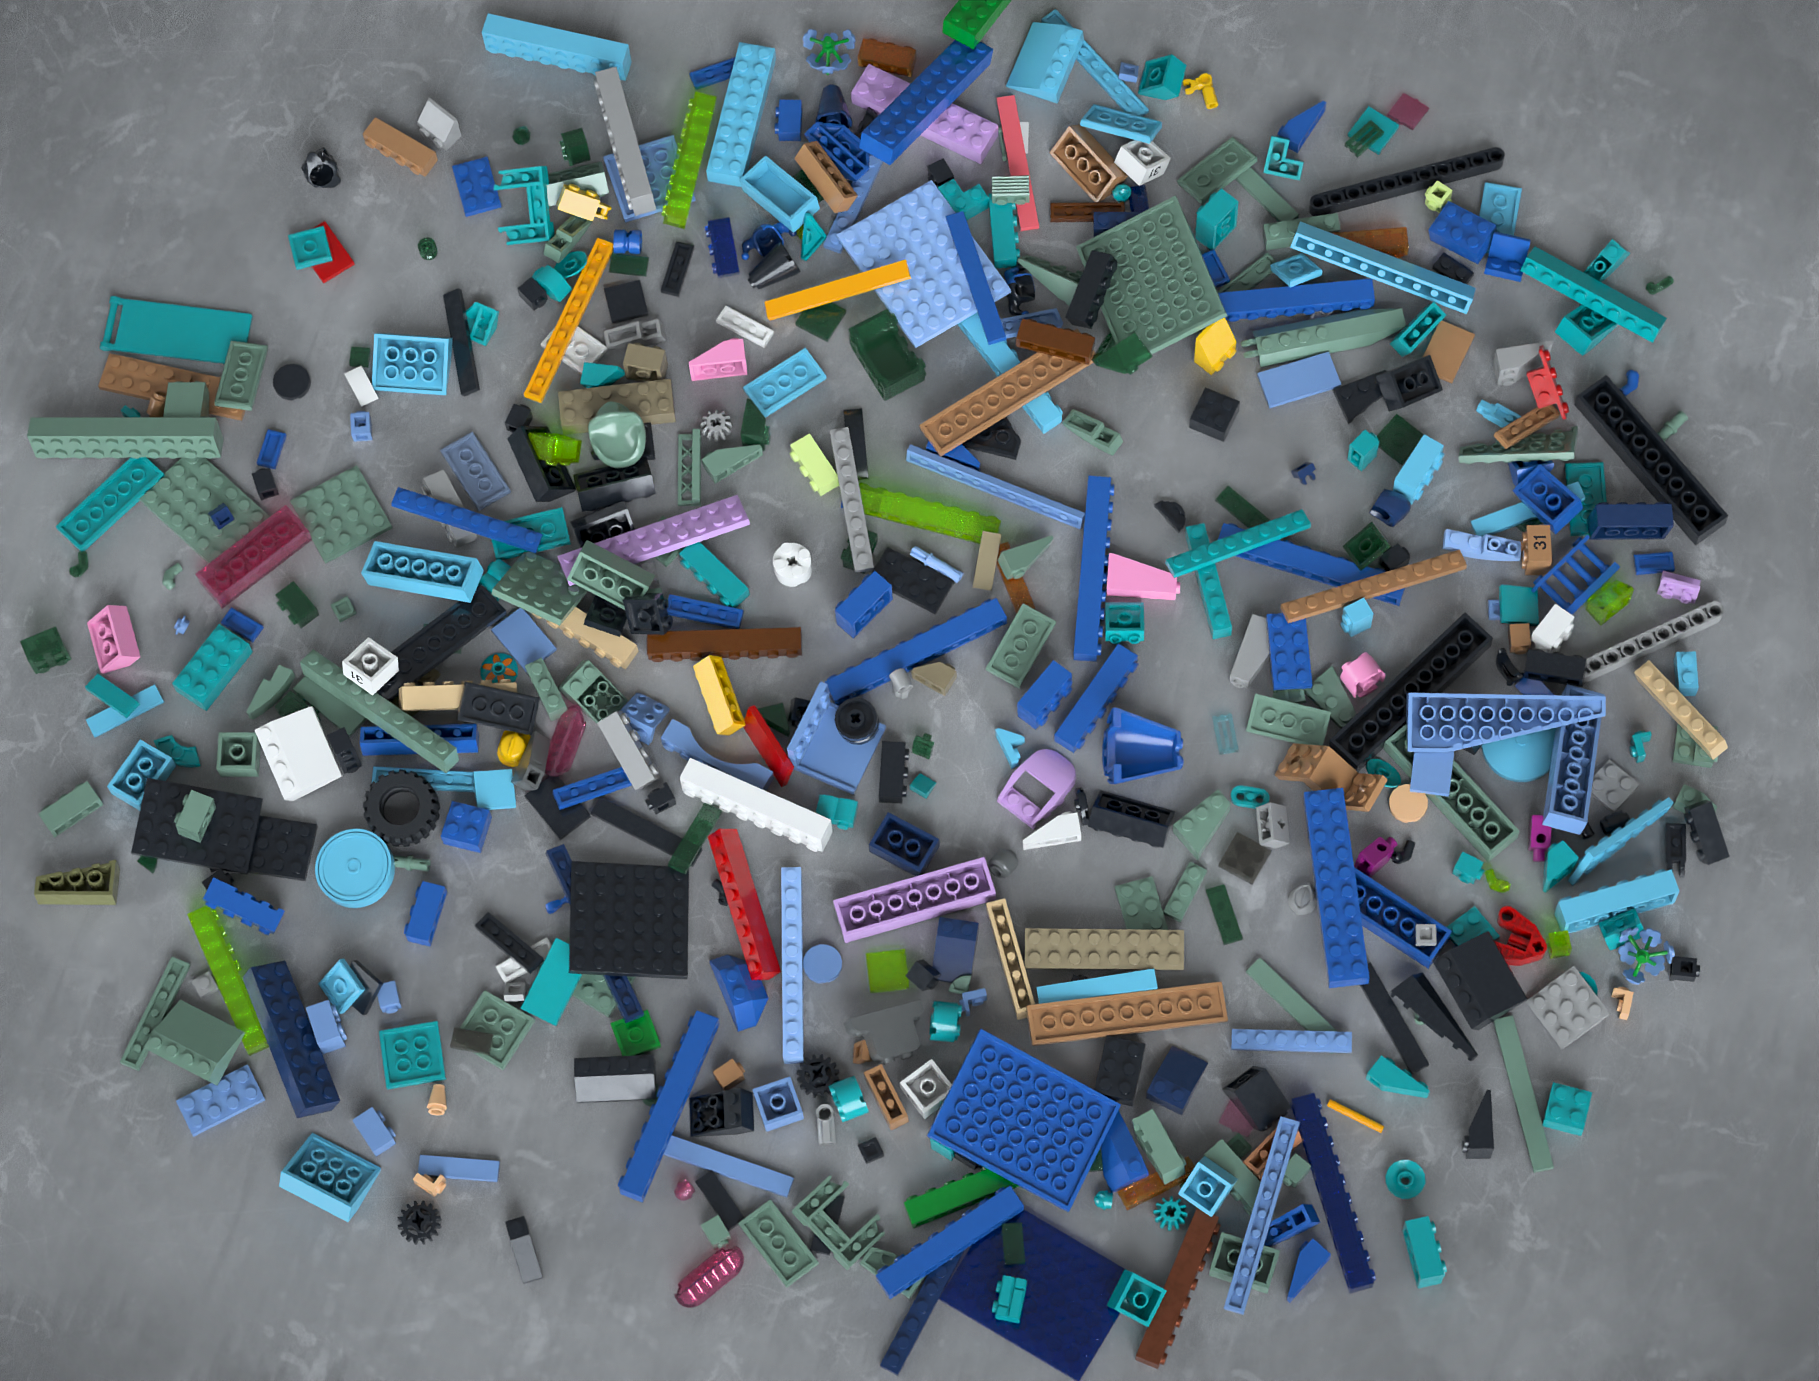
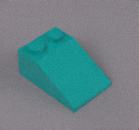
M1580 305L1563 317L1555 333L1583 356L1597 346L1619 324L1584 305Z

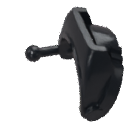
M1505 648L1499 649L1496 658L1497 669L1507 681L1506 684L1512 686L1513 683L1524 678V673H1520L1515 668Z

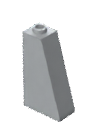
M1255 614L1251 616L1230 674L1229 682L1239 688H1248L1270 659L1266 618Z

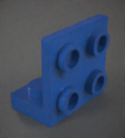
M1494 232L1484 274L1521 282L1523 272L1520 270L1527 257L1531 240Z

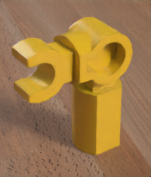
M1201 74L1195 80H1183V86H1191L1185 89L1186 94L1189 95L1195 90H1202L1206 108L1212 109L1218 106L1210 74Z

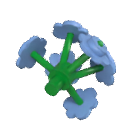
M809 29L804 34L803 46L805 48L812 49L814 43H818L822 47L819 55L811 53L806 58L811 68L822 71V74L829 75L833 74V71L844 70L851 62L850 56L848 54L839 56L837 46L844 43L848 50L855 48V36L851 33L850 29L843 31L842 40H837L838 35L836 33H831L830 35L825 33L824 38L818 40L816 38L817 31L814 29ZM824 53H826V62L823 61L824 58L822 57ZM830 53H833L836 57L832 67H830Z
M1631 928L1625 929L1619 938L1620 943L1630 940L1624 946L1619 947L1620 960L1628 965H1632L1635 959L1638 961L1635 970L1630 968L1623 971V975L1626 976V980L1630 983L1639 985L1641 982H1645L1644 974L1639 971L1642 964L1646 965V972L1657 976L1660 971L1665 969L1663 965L1665 957L1668 964H1671L1672 957L1675 956V950L1673 946L1669 945L1668 941L1664 943V951L1653 953L1648 951L1649 946L1656 947L1657 944L1662 942L1660 938L1661 933L1651 928L1640 932L1642 942L1646 944L1642 949L1639 948L1632 937L1637 934L1638 928L1633 930Z

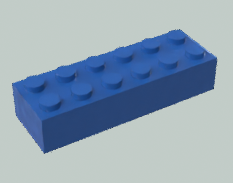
M1354 867L1362 926L1429 969L1433 960L1437 958L1449 941L1452 931ZM1416 924H1436V946H1416Z

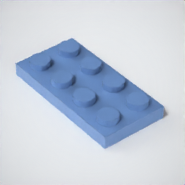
M247 1064L223 1076L218 1085L210 1083L176 1100L194 1137L265 1101V1098Z

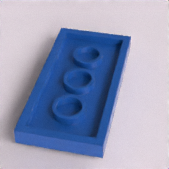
M1283 613L1267 614L1266 623L1273 690L1312 688L1306 618L1287 623Z

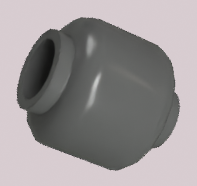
M999 849L989 861L991 873L998 878L1009 877L1018 866L1016 854L1009 849Z

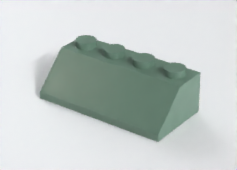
M601 161L548 173L549 185H546L549 209L557 204L564 184L577 185L583 191L592 190L597 193L599 198L609 193Z
M587 540L567 580L625 610L623 599L626 596H644L655 575Z

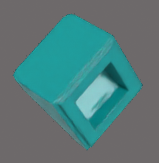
M920 773L909 786L910 790L927 799L937 783Z

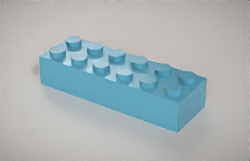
M374 541L361 574L367 584L371 586L471 603L484 570L477 558Z
M1661 869L1656 871L1654 875H1640L1630 882L1623 880L1618 882L1616 886L1609 887L1606 885L1598 888V891L1595 892L1585 891L1574 898H1571V896L1564 897L1558 902L1554 915L1561 934L1566 935L1597 926L1602 921L1634 908L1637 914L1673 904L1680 891L1672 869L1668 871Z

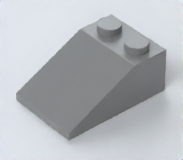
M1552 341L1496 349L1492 366L1497 386H1510L1526 376L1528 371L1542 365L1539 346L1544 345L1545 350L1548 349L1551 353Z

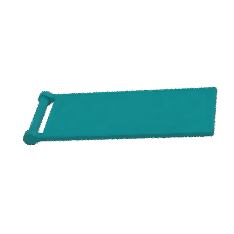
M111 296L105 333L99 348L103 351H121L225 364L231 341L248 343L253 316L248 313L131 300ZM119 305H123L115 344H112L110 340L117 308Z

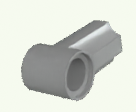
M897 669L889 677L892 681L895 697L904 699L908 697L913 685L905 669Z
M821 1104L816 1109L819 1145L831 1146L836 1144L835 1114L830 1105ZM822 1111H829L831 1113L830 1117L827 1119L821 1118L820 1114Z

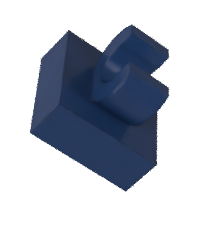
M1305 462L1291 471L1293 477L1300 479L1303 485H1307L1305 480L1307 475L1310 476L1311 480L1316 479L1315 474L1312 473L1316 468L1311 462Z
M224 503L208 513L219 530L235 520Z

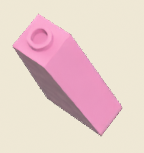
M1109 553L1106 596L1175 600L1176 593L1180 594V582H1177V577L1174 578L1171 573L1114 553Z

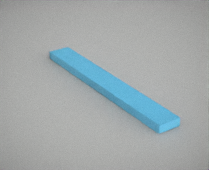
M1056 9L1041 19L1042 23L1072 27ZM1084 40L1076 60L1124 112L1141 117L1146 115L1149 109L1121 79H1118V75Z

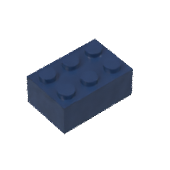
M888 812L869 843V852L914 876L923 875L940 847V842L935 836Z

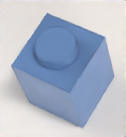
M395 980L383 983L377 995L380 1008L383 1013L397 1012L398 1009L402 1008Z

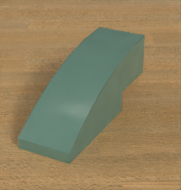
M572 215L557 229L556 235L545 244L543 255L560 263L579 242L592 221Z
M1072 409L1062 423L1074 434L1111 456L1115 454L1123 443L1120 433L1105 427L1103 422Z
M278 665L271 681L263 678L247 710L250 719L254 720L265 713L285 694L295 679L293 670Z

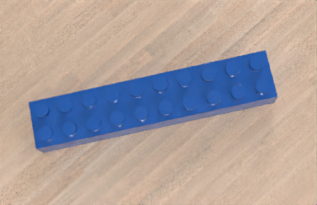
M954 40L862 131L859 148L891 165L991 64L993 48L979 42L973 50Z
M1343 788L1304 792L1303 801L1328 987L1336 988L1369 984V971Z

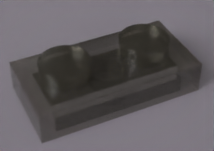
M454 1027L450 1047L490 1055L494 1035Z

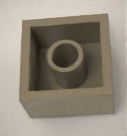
M628 343L623 366L626 379L646 382L665 379L668 363L665 350L657 346L652 348L646 347L640 343Z

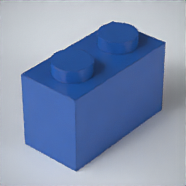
M779 100V107H776V118H779V121L775 123V134H778L779 141H801L802 100Z

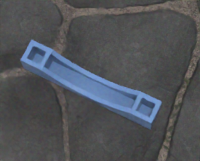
M674 719L671 720L661 736L662 745L666 750L670 752L676 751L687 761L692 758L762 790L767 791L774 779L773 771L758 763L732 764L714 758L698 745L689 727Z

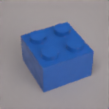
M452 801L441 834L443 844L481 853L492 819L490 811Z

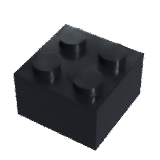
M1205 387L1191 415L1189 428L1224 442L1239 412L1240 401Z

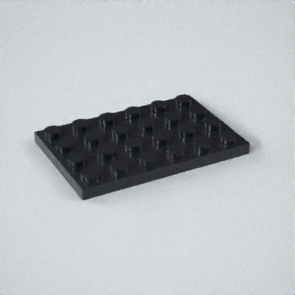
M147 778L131 854L248 875L263 798ZM191 790L213 798L216 806L201 843L179 835L176 823H174L177 813L182 812L184 805H182L186 794L189 795Z

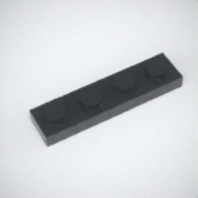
M489 912L474 925L481 934L529 974L544 961L541 955Z

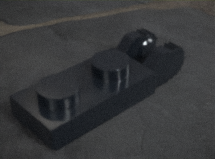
M1666 823L1665 858L1667 871L1672 869L1673 872V863H1679L1678 874L1680 878L1685 877L1686 824Z

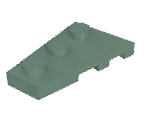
M1333 666L1328 668L1312 683V688L1304 690L1305 694L1321 710L1331 712L1330 719L1340 729L1357 714Z
M871 1247L861 1260L860 1265L874 1275H877V1271L885 1265L889 1267L895 1263L894 1260L899 1255ZM925 1277L902 1291L901 1294L910 1299Z

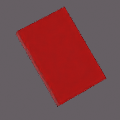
M325 221L314 228L324 226L333 261L311 266L323 284L355 265Z

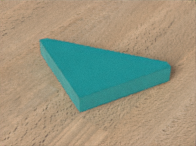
M808 212L805 213L801 251V259L803 261H807L827 238V235L817 221Z

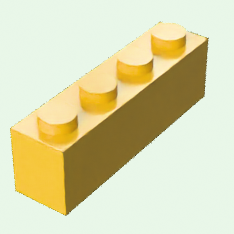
M707 656L693 666L695 676L699 682L701 693L707 704V710L712 718L716 733L730 736L746 724L722 657Z

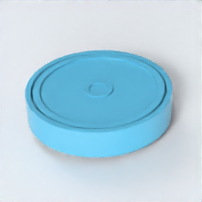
M348 829L335 834L323 845L316 859L315 875L319 887L333 902L347 908H361L375 903L388 891L395 875V862L390 848L376 834L364 829Z

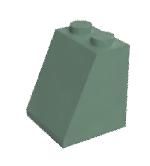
M200 381L168 382L163 417H209V390L206 383Z

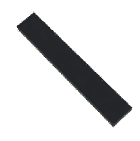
M457 288L444 294L443 298L450 337L453 338L452 348L460 392L465 397L479 391L480 387L462 290Z
M602 797L599 798L591 812L592 816L692 867L703 851L702 848Z
M1371 962L1368 963L1369 984H1363L1360 987L1409 1072L1414 1074L1428 1067L1429 1062Z

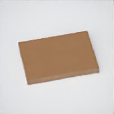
M1441 321L1438 324L1423 357L1431 356L1440 379L1451 384L1453 383L1475 334L1445 321Z

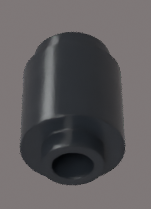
M1622 810L1604 816L1600 820L1601 829L1605 835H1611L1618 827L1624 828L1630 817L1627 812L1624 813Z

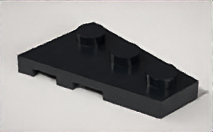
M1386 370L1333 390L1348 424L1356 416L1362 414L1371 404L1383 397L1376 376L1387 372Z

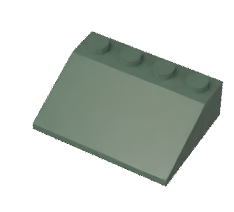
M179 1000L153 1030L144 1048L218 1085L245 1032Z

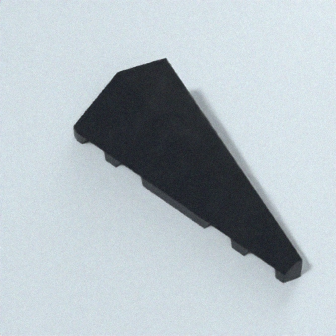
M1423 972L1411 975L1389 992L1392 998L1397 996L1404 1002L1403 1007L1406 1009L1411 1008L1419 1016L1418 1019L1441 1038L1445 1036L1454 1043L1452 1047L1456 1050L1460 1048L1468 1056L1469 1061H1473L1478 1056Z

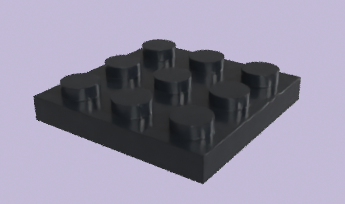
M260 816L248 872L306 881L318 828L317 824Z

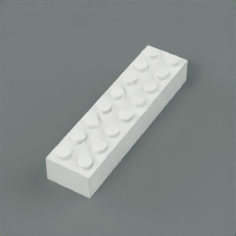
M692 758L689 759L680 776L682 790L687 796L701 798V801L705 804H714L719 806V809L723 812L735 813L741 820L746 821L748 819L753 821L757 827L769 828L772 833L778 836H787L790 841L796 844L803 843L814 852H817V850L823 852L833 833L830 819Z

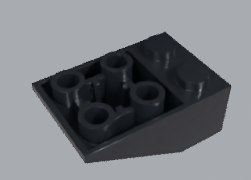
M735 1088L689 1098L691 1137L737 1135L754 1131L753 1092L743 1088Z

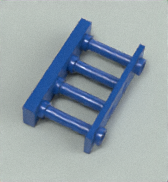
M1588 535L1583 539L1579 537L1572 544L1574 548L1544 577L1540 575L1533 582L1535 586L1531 590L1534 593L1539 587L1542 588L1562 609L1571 615L1620 568L1616 562L1611 566L1605 565L1585 545L1590 538ZM1578 550L1601 570L1600 573L1602 575L1598 579L1595 576L1592 577L1572 557ZM1565 562L1587 582L1588 588L1585 591L1579 590L1559 570ZM1552 575L1574 595L1576 600L1572 604L1570 602L1567 603L1546 583Z

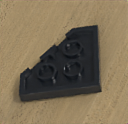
M1004 417L965 441L962 445L965 448L1016 460L1021 446V439L1013 430L1007 417Z

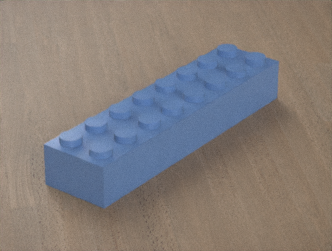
M1567 684L1561 696H1604L1605 694ZM1601 717L1556 727L1542 825L1579 835L1586 826Z

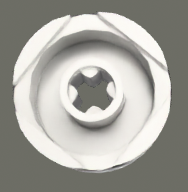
M783 543L776 550L773 556V567L779 582L785 586L795 587L808 581L812 574V562L810 552L804 546L797 543Z

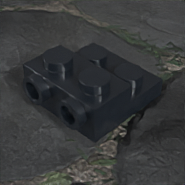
M646 593L644 596H626L623 599L631 634L665 635L671 629L673 619L671 616H668L669 602L667 599H664L663 593Z

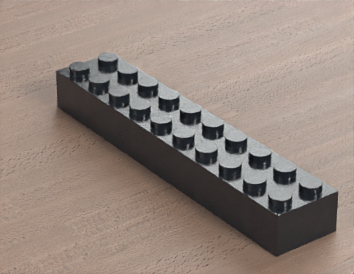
M1607 375L1577 395L1574 404L1657 502L1672 504L1673 520L1695 546L1726 524L1728 514Z
M1467 613L1462 614L1329 740V747L1359 772L1370 759H1373L1384 748L1385 741L1407 724V693H1442L1491 647L1493 637Z

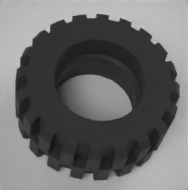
M399 769V772L389 771V775L384 776L382 774L379 776V781L376 783L373 781L370 785L371 790L366 791V801L363 802L364 817L373 833L385 843H391L392 846L396 847L399 845L408 847L410 843H415L416 845L420 843V839L423 837L426 839L430 836V830L434 831L436 827L435 822L440 817L438 813L440 809L438 796L431 784L423 776L417 775L416 772H406L403 769ZM398 792H411L418 798L420 804L417 816L411 822L404 825L390 823L384 815V806L387 800Z

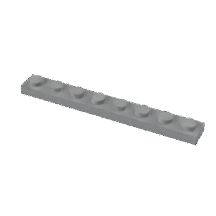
M849 428L830 430V438L855 573L874 570Z

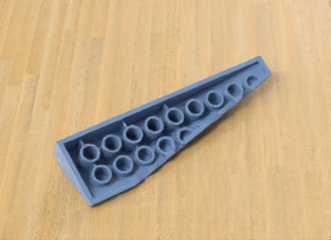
M1407 693V752H1451L1606 716V696Z

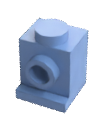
M365 411L351 413V435L353 441L373 440L370 413Z

